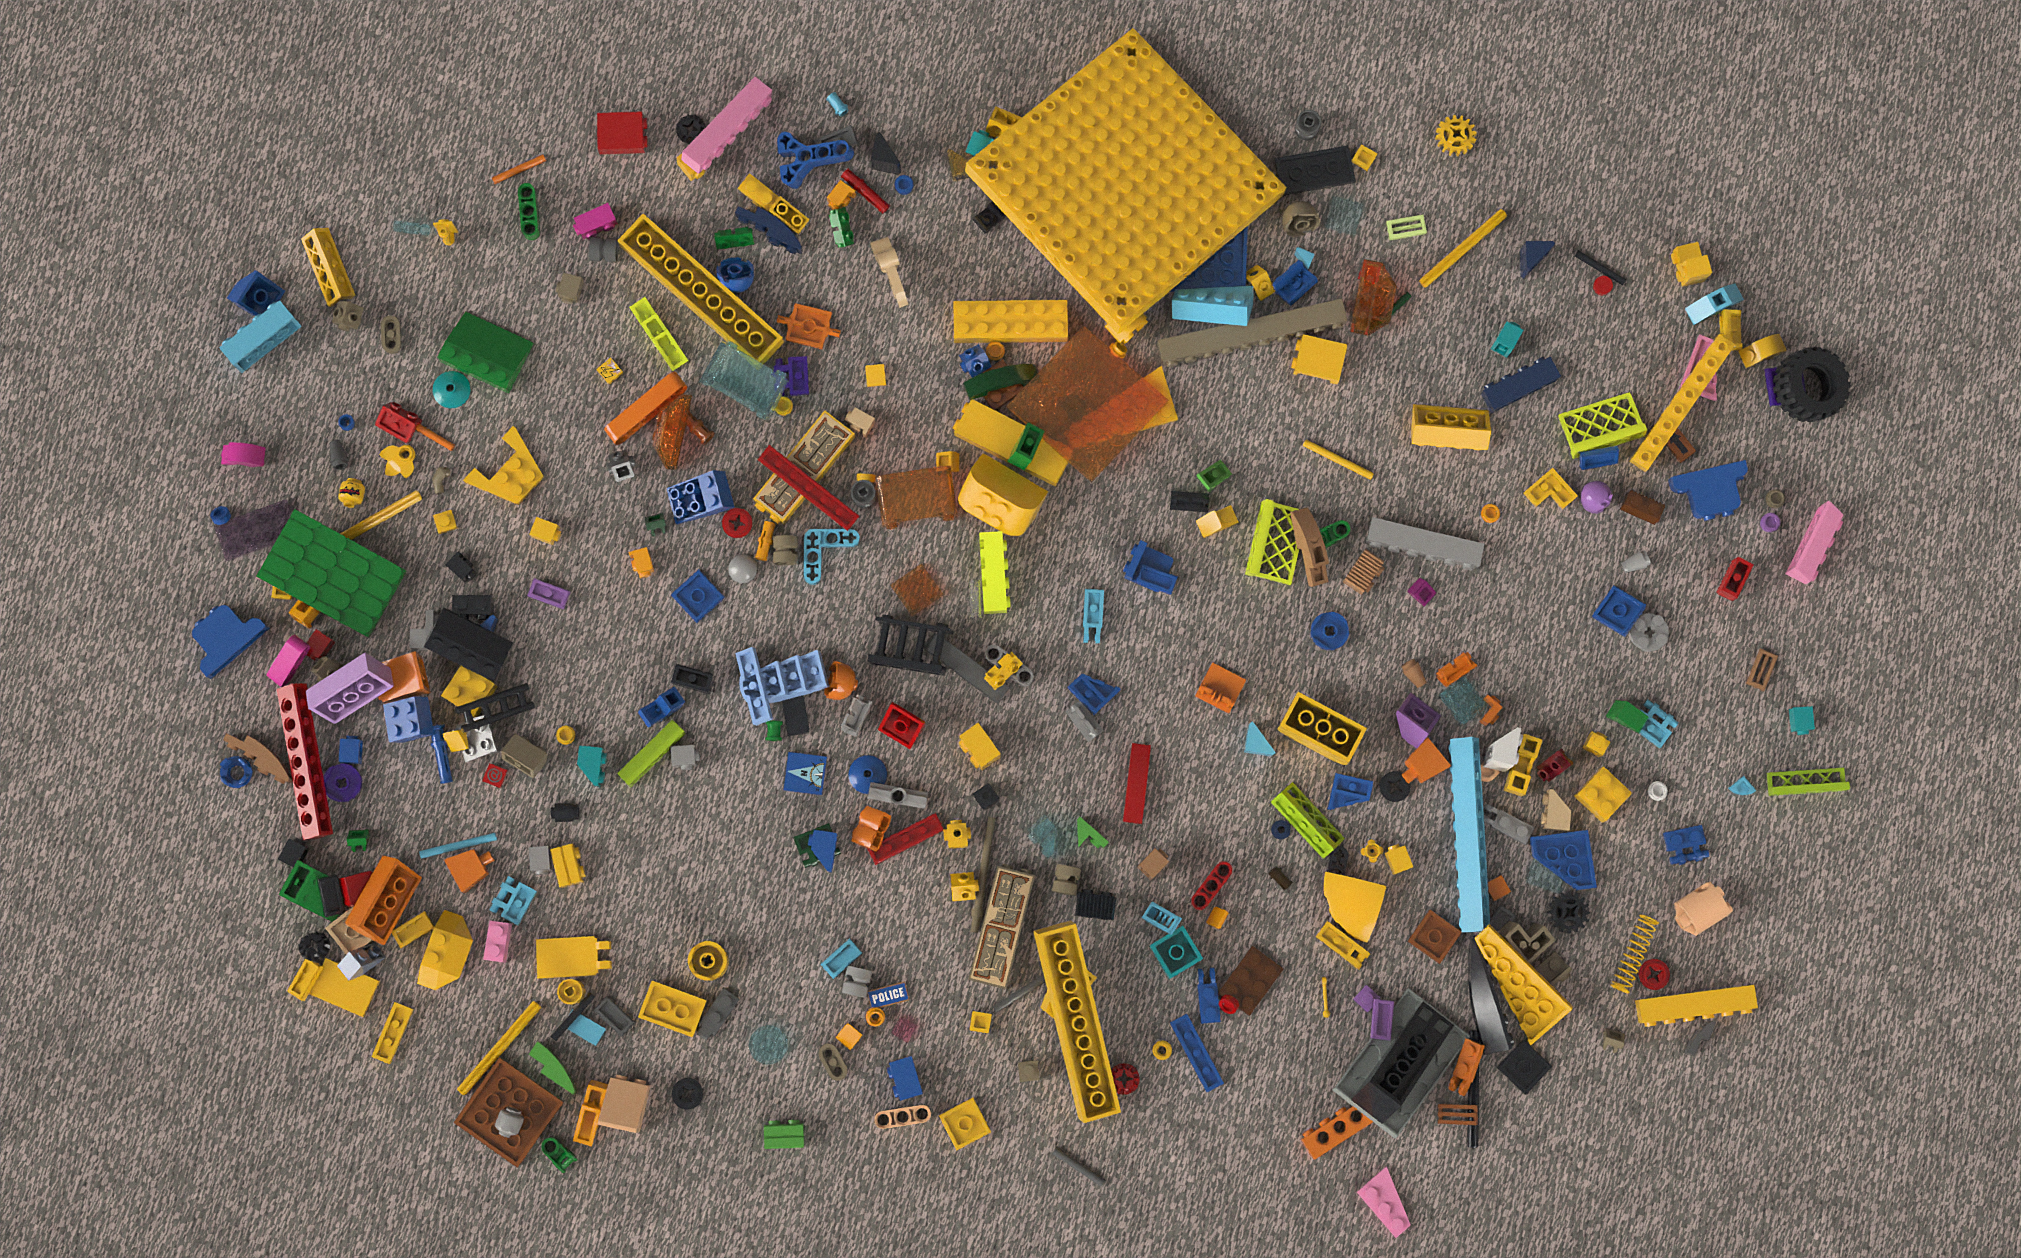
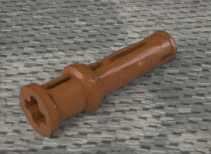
M677 399L668 405L689 427L690 433L695 434L701 440L702 445L707 444L714 437L715 432L710 431L702 420L694 417Z

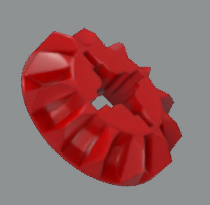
M733 508L723 516V530L732 538H742L749 534L752 528V518L746 510ZM740 516V522L743 525L738 526V529L735 531V525L731 522L736 521Z
M1649 959L1640 966L1638 975L1640 982L1645 988L1659 990L1667 985L1670 971L1663 961ZM1650 968L1653 971L1661 970V972H1659V974L1656 975L1657 980H1655L1654 978L1647 979V977H1649V975L1651 974Z
M1121 1063L1111 1069L1116 1093L1127 1095L1137 1089L1140 1077L1134 1066ZM1123 1070H1125L1127 1077L1133 1078V1080L1126 1081L1125 1088L1122 1081L1116 1080V1078L1122 1077Z

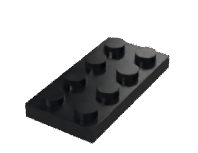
M1348 145L1274 159L1277 177L1287 187L1283 196L1356 182Z

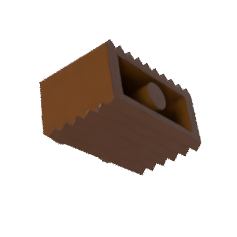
M1630 490L1625 495L1619 510L1655 525L1661 518L1665 504L1658 503L1654 499L1651 500L1647 496L1644 497L1643 494L1641 495L1636 491Z

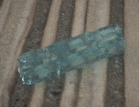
M396 220L393 224V231H403V233L417 235L421 233V235L428 236L431 227L428 224H422L421 226L420 223H402V221Z

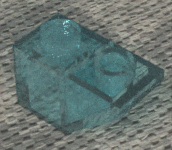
M1044 814L1027 830L1029 833L1027 837L1034 845L1038 843L1042 847L1040 851L1047 859L1051 857L1054 860L1056 858L1058 829Z

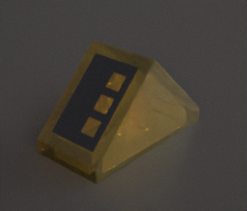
M948 149L947 158L952 180L958 181L970 178L965 172L966 162L969 160Z

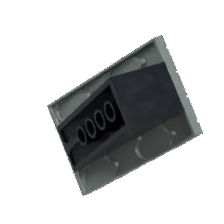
M1408 988L1394 1006L1391 1040L1370 1038L1336 1084L1333 1091L1396 1139L1460 1052L1465 1038H1470V1035Z

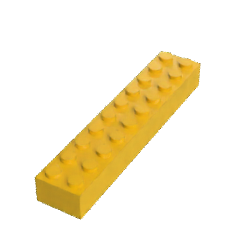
M642 214L617 240L619 246L758 370L784 343L783 337L646 215Z
M1070 920L1034 930L1078 1119L1083 1123L1121 1113L1076 923Z

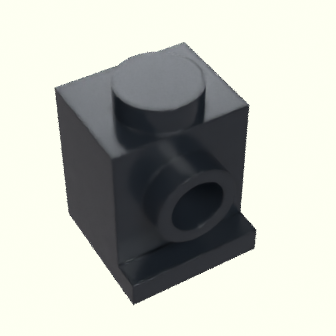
M458 551L445 565L465 583L467 580L471 581L477 573L472 569L473 564L466 557L462 560L464 556Z

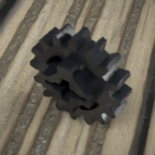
M1568 891L1566 896L1563 893H1559V898H1552L1555 903L1548 904L1552 910L1547 911V914L1552 915L1548 920L1555 922L1552 926L1553 928L1559 926V932H1563L1566 929L1567 934H1571V929L1576 933L1579 932L1578 927L1585 928L1583 922H1589L1586 915L1591 914V912L1585 909L1589 904H1583L1584 897L1578 899V893L1571 896V892ZM1563 900H1572L1574 902L1572 904H1567ZM1557 908L1559 909V917H1558V918H1557V914H1556ZM1573 908L1571 911L1572 916L1565 917L1567 913L1565 909ZM1579 908L1581 909V917L1578 916ZM1566 921H1571L1572 923H1574V925L1568 926L1564 925L1563 923Z

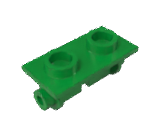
M846 207L830 210L829 219L831 227H838L837 231H833L835 245L837 244L838 248L854 244V234L850 228L849 214L846 211Z
M748 226L735 228V234H732L731 229L718 230V232L714 233L717 249L754 245L752 228H748Z

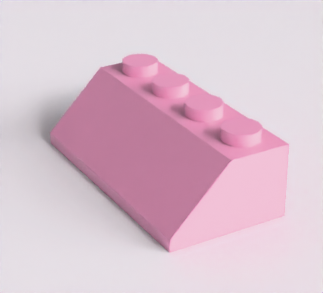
M1827 501L1818 507L1785 573L1804 584L1816 579L1819 572L1817 571L1818 565H1822L1827 555L1824 553L1827 547L1830 548L1835 540L1833 535L1835 531L1840 530L1843 521H1841L1843 514L1831 502Z

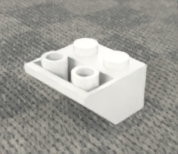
M1517 727L1486 748L1483 767L1506 772L1518 763L1519 753H1517V749L1523 739V735L1520 734L1521 728Z

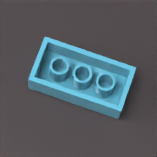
M280 300L270 304L267 311L256 315L252 319L253 322L247 326H242L235 336L225 339L222 342V346L219 347L233 366L241 373L302 327Z

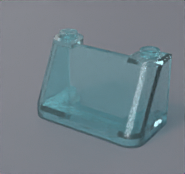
M729 340L727 343L721 342L699 382L722 392L749 408L750 411L757 412L756 416L761 419L770 420L788 383L787 374L778 369L774 371L738 350V345Z

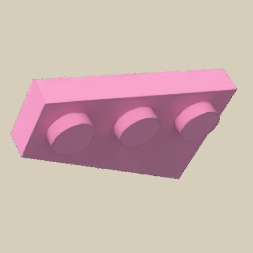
M1702 335L1698 336L1680 387L1713 342V339ZM1716 373L1700 395L1712 401L1717 400Z
M1384 1167L1360 1188L1357 1193L1392 1235L1397 1238L1411 1224L1387 1167Z

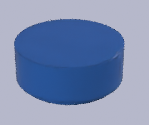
M901 175L895 180V189L899 194L907 195L913 190L914 185L911 177Z
M220 506L211 512L210 517L214 524L222 525L230 520L231 513L227 507Z

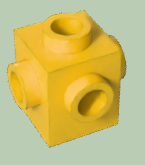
M962 820L950 821L951 824H947V829H943L944 841H948L949 849L967 848V839H971L970 827H966V823H962ZM959 831L961 835L955 837L954 832Z
M974 872L950 874L952 901L976 899L975 891H979L978 880H974Z

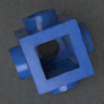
M979 344L966 349L964 353L959 355L962 361L959 363L964 373L968 372L972 378L992 367L986 353Z

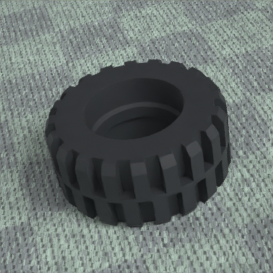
M1821 347L1805 348L1784 358L1781 361V365L1777 367V375L1773 379V383H1776L1773 390L1774 393H1777V402L1782 404L1781 409L1784 412L1788 411V415L1791 418H1797L1801 422H1815L1838 413L1840 408L1845 406V400L1850 395L1848 389L1851 388V382H1848L1850 375L1844 368L1846 367L1844 362H1840L1838 360L1839 356L1831 354L1830 350L1826 348L1822 350ZM1805 368L1813 371L1821 381L1822 394L1819 401L1810 398L1803 389L1802 374Z

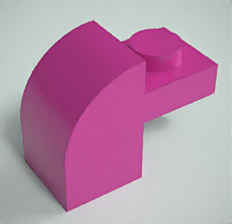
M230 442L229 445H223L221 464H240L248 467L264 466L266 448L253 444Z

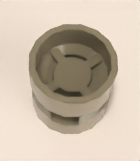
M793 535L774 536L773 548L776 551L773 553V564H798V553L795 551L798 548V537Z
M1057 864L1055 871L1057 879L1053 881L1052 892L1076 896L1078 888L1076 881L1080 878L1081 869Z

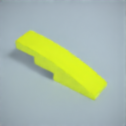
M645 297L629 307L672 371L688 361Z

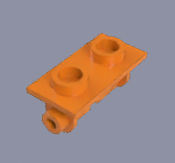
M1463 652L1453 660V665L1449 662L1441 669H1438L1436 678L1445 687H1448L1477 667V664L1471 660L1472 657L1469 652Z

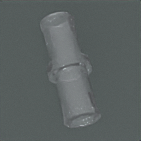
M974 580L969 581L970 597L968 598V603H970V620H975V612L977 613V620H981V603H983L981 581L976 580V588H974Z

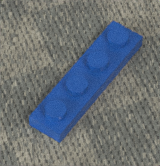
M1185 1014L1170 1022L1206 1093L1224 1084L1189 1016Z

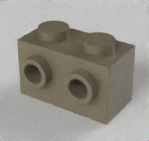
M516 733L501 750L503 760L533 779L547 762V753L542 747L531 744L525 736H519Z

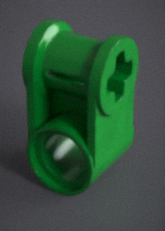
M1340 520L1319 529L1321 535H1323L1325 548L1347 538L1350 533L1348 522ZM1336 527H1345L1346 533L1343 535L1338 534Z
M549 1137L542 1142L541 1148L543 1153L563 1174L573 1161L576 1162L578 1160L556 1137ZM548 1141L555 1142V1151L547 1150L546 1143ZM566 1157H568V1159L562 1164V1161Z

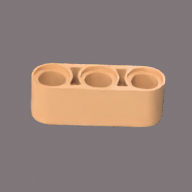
M926 1105L884 1110L876 1114L874 1122L881 1129L924 1123L930 1119L931 1110ZM924 1108L927 1110L928 1116L926 1119H919L917 1117L918 1109ZM900 1111L907 1112L908 1120L906 1122L898 1120L897 1115ZM881 1114H886L889 1117L887 1125L879 1124L878 1117Z

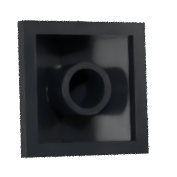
M878 132L871 156L872 170L899 175L901 173L900 161L882 134Z

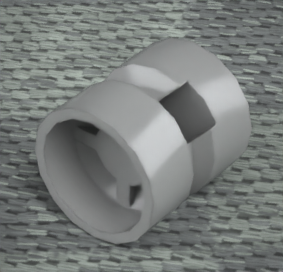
M847 966L845 974L847 981L843 983L841 993L866 998L868 991L866 983L870 982L872 971Z

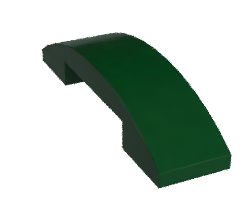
M1016 364L979 374L963 382L969 400L987 396L989 391L1022 383V386L1041 382L1035 364Z

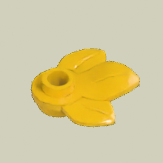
M391 445L380 452L379 455L388 461L385 467L386 476H395L401 473L404 478H408L413 473V460L416 453L410 445H402L400 447ZM408 451L409 456L404 458L403 453Z

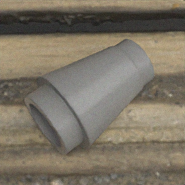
M1644 550L1642 552L1638 551L1622 562L1621 565L1624 572L1628 573L1648 568L1647 566L1651 565V562Z

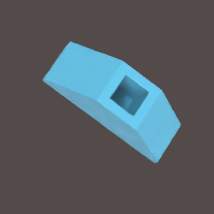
M1734 283L1704 296L1685 308L1693 325H1696L1720 313L1723 309H1728L1740 303L1744 298Z

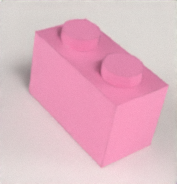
M489 921L483 960L506 963L512 924Z

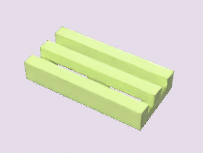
M1424 215L1386 221L1389 240L1427 233ZM1420 220L1421 222L1418 224L1392 228L1391 226L1395 224L1413 222ZM1421 227H1422L1421 230L1410 231V232H1404V233H1399V234H1393V232L1404 231V230H1409V229H1415V228H1421Z

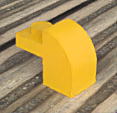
M1774 334L1755 341L1738 352L1745 368H1749L1764 360L1772 359L1787 350L1780 334Z

